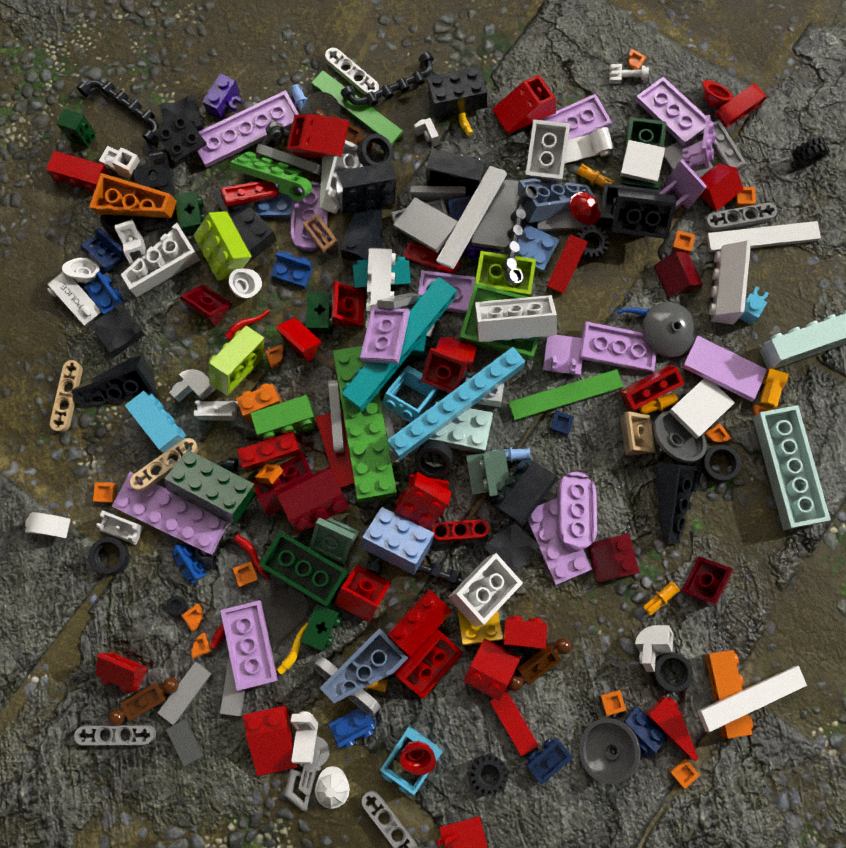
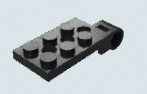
M166 148L150 151L149 159L151 166L133 170L136 184L152 189H160L162 192L169 193L174 197L176 191L170 154ZM152 172H157V179L150 180V174ZM176 205L171 218L142 217L146 232L172 228L176 223L179 225Z

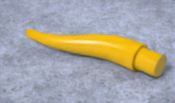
M466 112L458 114L462 130L467 136H471L474 132L466 118Z
M305 623L300 629L289 655L276 669L281 675L287 669L289 670L296 661L300 651V641L308 623Z

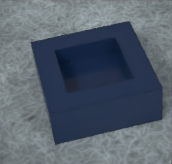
M556 411L550 430L568 436L574 416Z

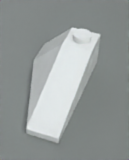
M345 140L342 157L322 158L319 208L333 214L337 213L340 208L336 197L337 171L363 167L357 156L358 145Z

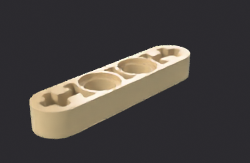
M69 360L63 365L50 419L51 428L59 433L66 432L69 429L76 398L71 391L65 392L64 386L67 383L73 384L72 389L79 386L83 372L82 366L74 360ZM73 367L76 368V371H75V370L72 371V372L69 371L70 368H73ZM63 401H68V408L61 410L60 404ZM60 421H63V422H64L63 425H60V426H57V425H56L57 422H60Z
M186 438L136 472L130 479L132 488L137 492H143L163 479L180 460L181 455L178 450L184 455L187 451L185 446L189 445L192 447L191 451L197 454L198 446L196 442L191 438ZM176 455L178 460L176 463L170 464L167 462L168 457ZM155 466L162 468L161 473L158 475L151 474V470ZM145 473H148L151 480L146 477ZM138 479L143 482L142 486L137 484Z

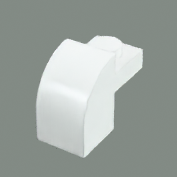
M107 146L99 162L116 171L118 175L130 178L140 160L136 154L124 148H120L117 151Z
M133 219L115 225V230L123 243L124 254L130 265H132L138 258L141 259L147 253L142 235L138 231Z
M190 369L179 374L184 380L176 383L169 393L180 402L194 390L204 400L217 388L209 384V378L203 372Z
M32 512L26 520L25 532L66 538L70 519Z
M669 625L649 626L642 630L636 638L635 644L640 652V664H643L646 672H655L656 653H672L673 632Z

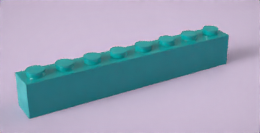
M440 277L435 282L431 281L425 294L420 295L414 303L415 306L411 310L409 309L410 315L399 364L367 362L363 368L360 367L356 371L353 381L346 383L343 387V399L360 412H363L457 297V290Z

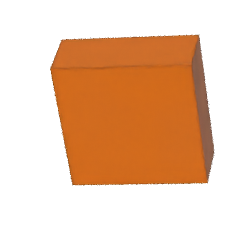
M743 187V191L735 196V207L756 205L755 187Z
M677 230L671 250L690 254L695 235Z
M266 464L255 478L258 483L273 484L283 470L279 465Z
M95 482L93 502L114 503L116 484Z
M252 561L233 568L239 587L259 580Z
M620 690L600 695L606 716L626 711Z
M683 758L669 771L684 789L700 776L686 758Z

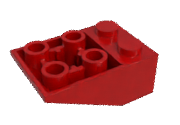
M539 74L519 84L492 108V111L506 133L509 134L532 124L533 119L542 120L556 114V97Z
M313 114L294 115L286 150L300 158L342 157L349 121Z

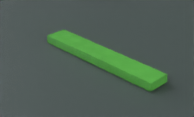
M322 71L311 82L312 86L373 133L386 137L392 145L403 135V130L375 109L369 107L368 104L357 106L350 103L349 100L345 101L340 94L341 90L345 87L326 72Z
M616 369L509 402V407L514 421L622 389L623 384Z

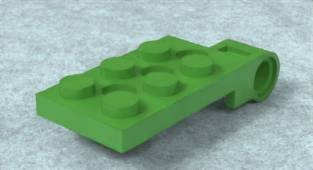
M246 152L230 162L229 169L279 184V192L289 195L295 201H301L312 191L310 181L302 177L303 170L290 167L287 163L274 162L269 157H259L253 152Z

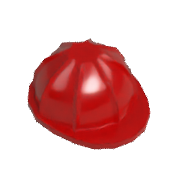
M710 80L702 82L704 99L711 107H721L732 99V93L722 85Z
M586 192L574 194L569 202V208L574 218L586 225H593L597 222L599 211L594 196Z
M419 740L409 742L401 751L400 765L412 774L424 775L431 772L436 766L435 753L426 743Z

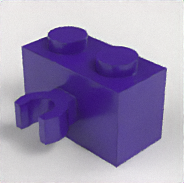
M221 73L219 74L202 101L208 114L222 120L229 108L234 112H238L237 106L234 104L239 103L242 105L243 102L238 97L240 91L236 80Z

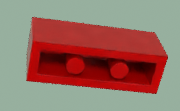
M57 151L53 152L46 168L53 180L57 182L65 181L74 187L82 186L91 192L95 191L101 173L110 175L102 164Z
M668 365L619 391V394L626 408L634 411L685 383L678 368Z
M293 432L237 450L242 468L246 472L302 454L297 437Z

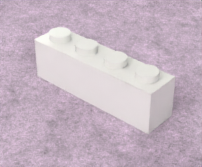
M178 223L172 226L173 229L168 234L165 233L154 247L151 246L141 259L138 258L121 274L128 288L136 297L200 261Z
M369 248L366 328L371 309L379 308L377 307V300L394 296V292L391 291V284L395 283V273L391 272V266L395 265L396 253H392V249Z

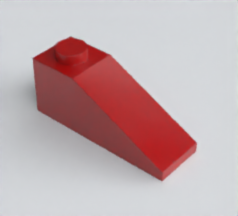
M661 696L645 714L690 760L696 762L698 757L683 716L677 709L679 705L671 697Z

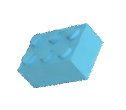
M143 391L125 405L157 448L163 453L184 440V437L187 436L174 423V418L164 410L163 404L152 393L148 395Z

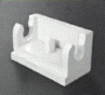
M196 400L197 410H194V416L198 420L237 421L238 402Z
M105 511L101 512L100 516L103 520L100 524L97 523L96 525L100 531L135 545L137 544L144 526Z

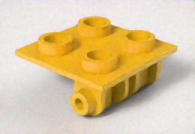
M458 609L463 645L480 644L484 638L489 641L503 640L498 610L484 625L474 627Z

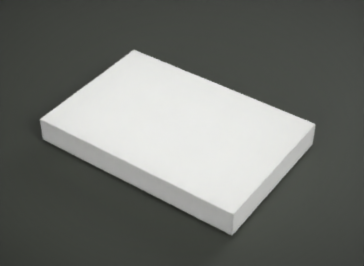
M704 378L669 412L697 439L735 402L715 383Z

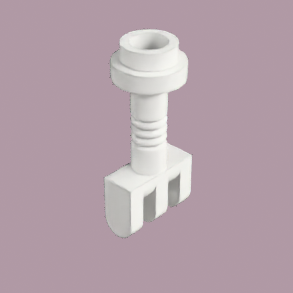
M622 64L609 65L610 84H621L622 77H641V80L648 79L649 67L641 66L639 70H622Z

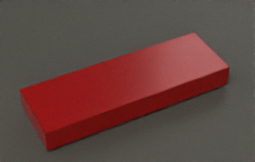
M266 180L220 188V193L226 207L279 197V191L275 183Z
M570 234L547 287L563 294L565 293L587 246V241Z
M410 241L403 256L405 260H409L411 263L455 275L461 262V258H459L454 269L438 264L436 260L441 251L436 253L428 247Z
M507 690L503 693L500 701L494 698L489 700L521 756L539 746Z

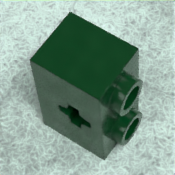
M63 108L56 123L69 142L89 148L95 140L96 132L83 114Z
M196 191L176 194L174 198L177 200L176 211L179 227L184 235L194 234L206 217L205 213H202V208H204L203 199L198 196Z
M308 292L306 328L311 333L330 334L331 328H334L331 316L333 299L330 292Z
M316 604L300 642L321 651L330 648L334 639L331 635L334 629H338L342 620L339 617L341 613ZM325 622L327 631L320 633L318 626L323 625Z

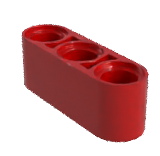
M752 84L722 105L715 115L728 128L760 106L767 96L756 84Z
M480 519L439 522L432 528L433 538L438 542L484 539L489 532V525L486 521ZM463 526L466 533L458 536L455 533V528ZM475 526H484L485 533L477 534L474 530ZM443 527L446 530V535L438 537L435 534L436 529Z

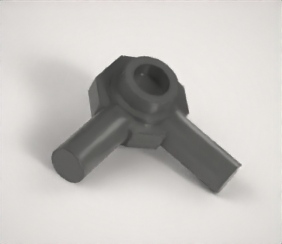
M271 121L265 129L267 135L260 144L268 146L272 139L277 140L282 136L289 138L291 131L284 129L283 124Z

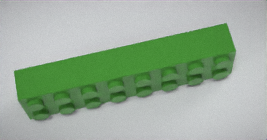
M363 346L333 351L359 503L397 497L379 392L363 412H360L344 400L342 396V389L346 383H351L355 378L356 371L367 364V362H361L360 360Z

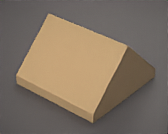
M625 412L620 418L625 456L655 453L650 415Z

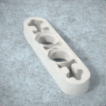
M330 48L326 51L327 64L362 94L366 95L368 92L379 90L377 81L340 50ZM343 65H349L351 67L347 71L341 69ZM356 75H361L363 79L361 81H355L354 77Z

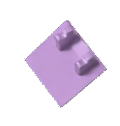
M706 115L703 140L682 150L683 153H688L682 154V158L685 162H690L687 164L690 168L700 164H705V167H709L710 160L714 159L712 144L716 142V132H714V122H711L710 115Z
M682 159L665 181L667 187L660 194H668L673 190L680 198L676 202L675 210L681 205L689 209L707 186Z
M562 335L547 337L543 370L581 375L582 359H579L582 338Z

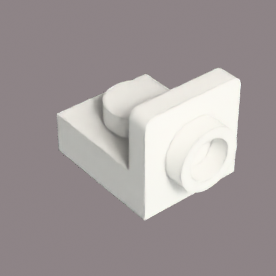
M430 118L419 120L414 124L416 136L424 133L426 141H430L432 147L439 145V135Z

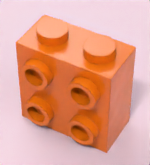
M263 384L258 387V390L253 392L246 391L236 398L243 417L250 425L253 424L252 412L282 403L280 395L273 384Z

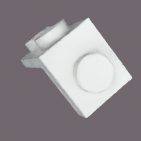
M302 711L299 714H292L291 723L296 728L291 761L294 764H312L318 722L311 713Z

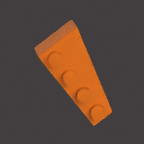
M101 173L89 208L96 214L171 218L177 200L169 193Z

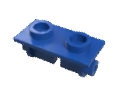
M187 543L175 546V549L171 551L173 554L172 558L179 568L185 564L186 567L181 572L187 582L193 585L198 582L199 578L207 576L202 564L195 557L193 549Z

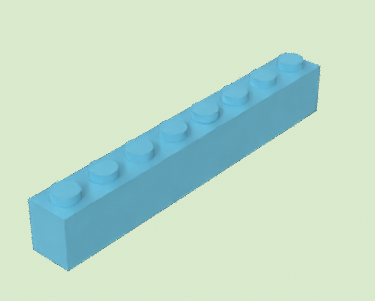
M512 347L387 440L388 445L400 460L522 370L526 361Z

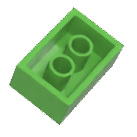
M307 395L251 413L256 434L262 441L290 432L296 435V432L302 430L304 432L311 431L315 428L314 426L318 425L312 404Z

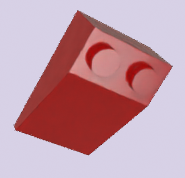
M287 705L243 715L246 737L257 776L298 767V764H294L291 761L294 741Z

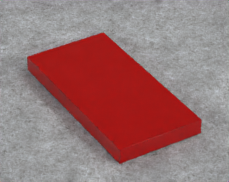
M341 409L344 440L343 453H334L331 412L317 416L316 420L331 471L340 488L354 485L355 481L343 409Z

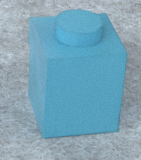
M757 286L752 294L750 293L745 299L744 313L739 317L750 325L759 318L767 304L764 300L769 294L765 292L763 296H759L757 294L759 287Z

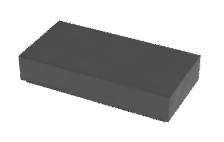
M186 719L166 729L184 767L204 756Z

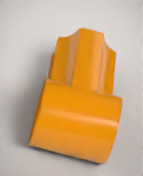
M772 368L767 369L763 379L764 387L759 404L771 408L778 406L781 391L788 380V373Z

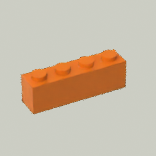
M734 650L704 654L715 703L742 691L744 681L742 675L738 672L739 659L737 654H734ZM746 714L721 726L722 737L729 739L753 735L751 730L753 729L752 718Z

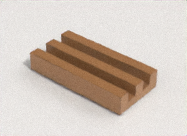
M318 214L302 223L323 254L327 249L333 248V245L339 244ZM315 220L318 221L332 241L329 242L315 224ZM309 224L312 225V227L315 229V231L318 233V235L321 237V239L326 245H322L320 240L308 226Z

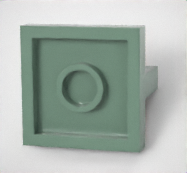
M501 449L466 455L472 495L488 492L490 496L498 495L497 490H501L504 487L505 481L509 477L505 450Z
M319 518L315 524L309 548L345 564L350 549L360 531L332 518L327 520Z

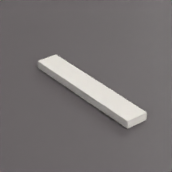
M489 166L436 260L438 264L454 269L507 175L505 170Z
M817 221L713 232L706 235L709 253L719 251L723 245L746 240L751 241L750 248L812 242L821 239Z
M793 666L699 710L698 714L705 732H711L807 685L799 666Z

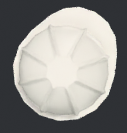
M76 258L64 263L62 271L78 283L87 284V282L96 279V273L100 271V268L92 259Z
M236 269L229 276L230 291L236 297L251 298L262 287L260 276L253 270Z
M334 766L325 768L319 775L315 786V795L318 802L325 808L333 809L343 805L349 797V783L343 770Z

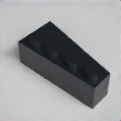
M226 181L212 193L222 212H228L251 254L250 263L277 239L274 231L247 203L226 207L220 193V188L231 186Z

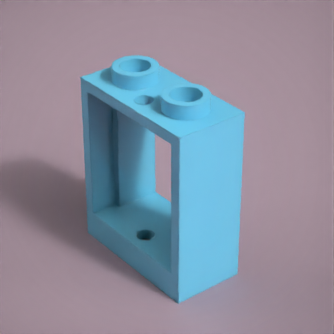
M408 365L385 393L382 405L405 420L412 422L423 414L435 398L438 388L420 382L422 373ZM404 384L426 396L418 409L395 396Z
M408 726L380 771L383 772L382 777L392 783L394 780L400 785L399 789L407 795L410 793L415 795L429 773L420 775L413 785L388 766L407 738L412 741L419 740L428 744L435 753L436 761L443 750Z

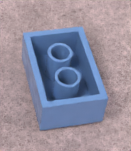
M381 507L362 537V549L414 575L432 545L434 533Z

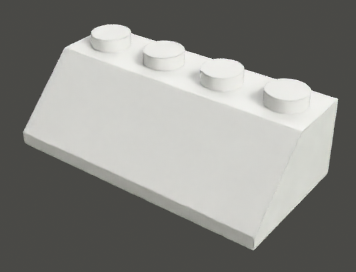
M750 240L723 245L715 253L714 262L717 265L712 275L715 284L711 289L713 303L709 307V315H711L712 322L733 325L744 313L751 247Z
M552 295L475 302L479 342L508 341L517 338L529 339L531 337L557 335V314Z

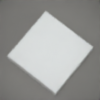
M629 140L620 176L657 184L665 148Z

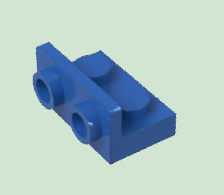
M276 252L275 256L277 259L270 274L271 278L306 289L313 271L310 261L303 257H293L288 252Z
M98 271L96 274L99 277L84 287L104 315L109 313L119 302L125 305L121 300L123 295L117 288H112L111 284L113 282L107 274L103 276Z
M360 708L328 724L337 741V747L343 746L344 749L355 744L354 739L360 736L364 739L374 733L372 729L376 727L372 717Z

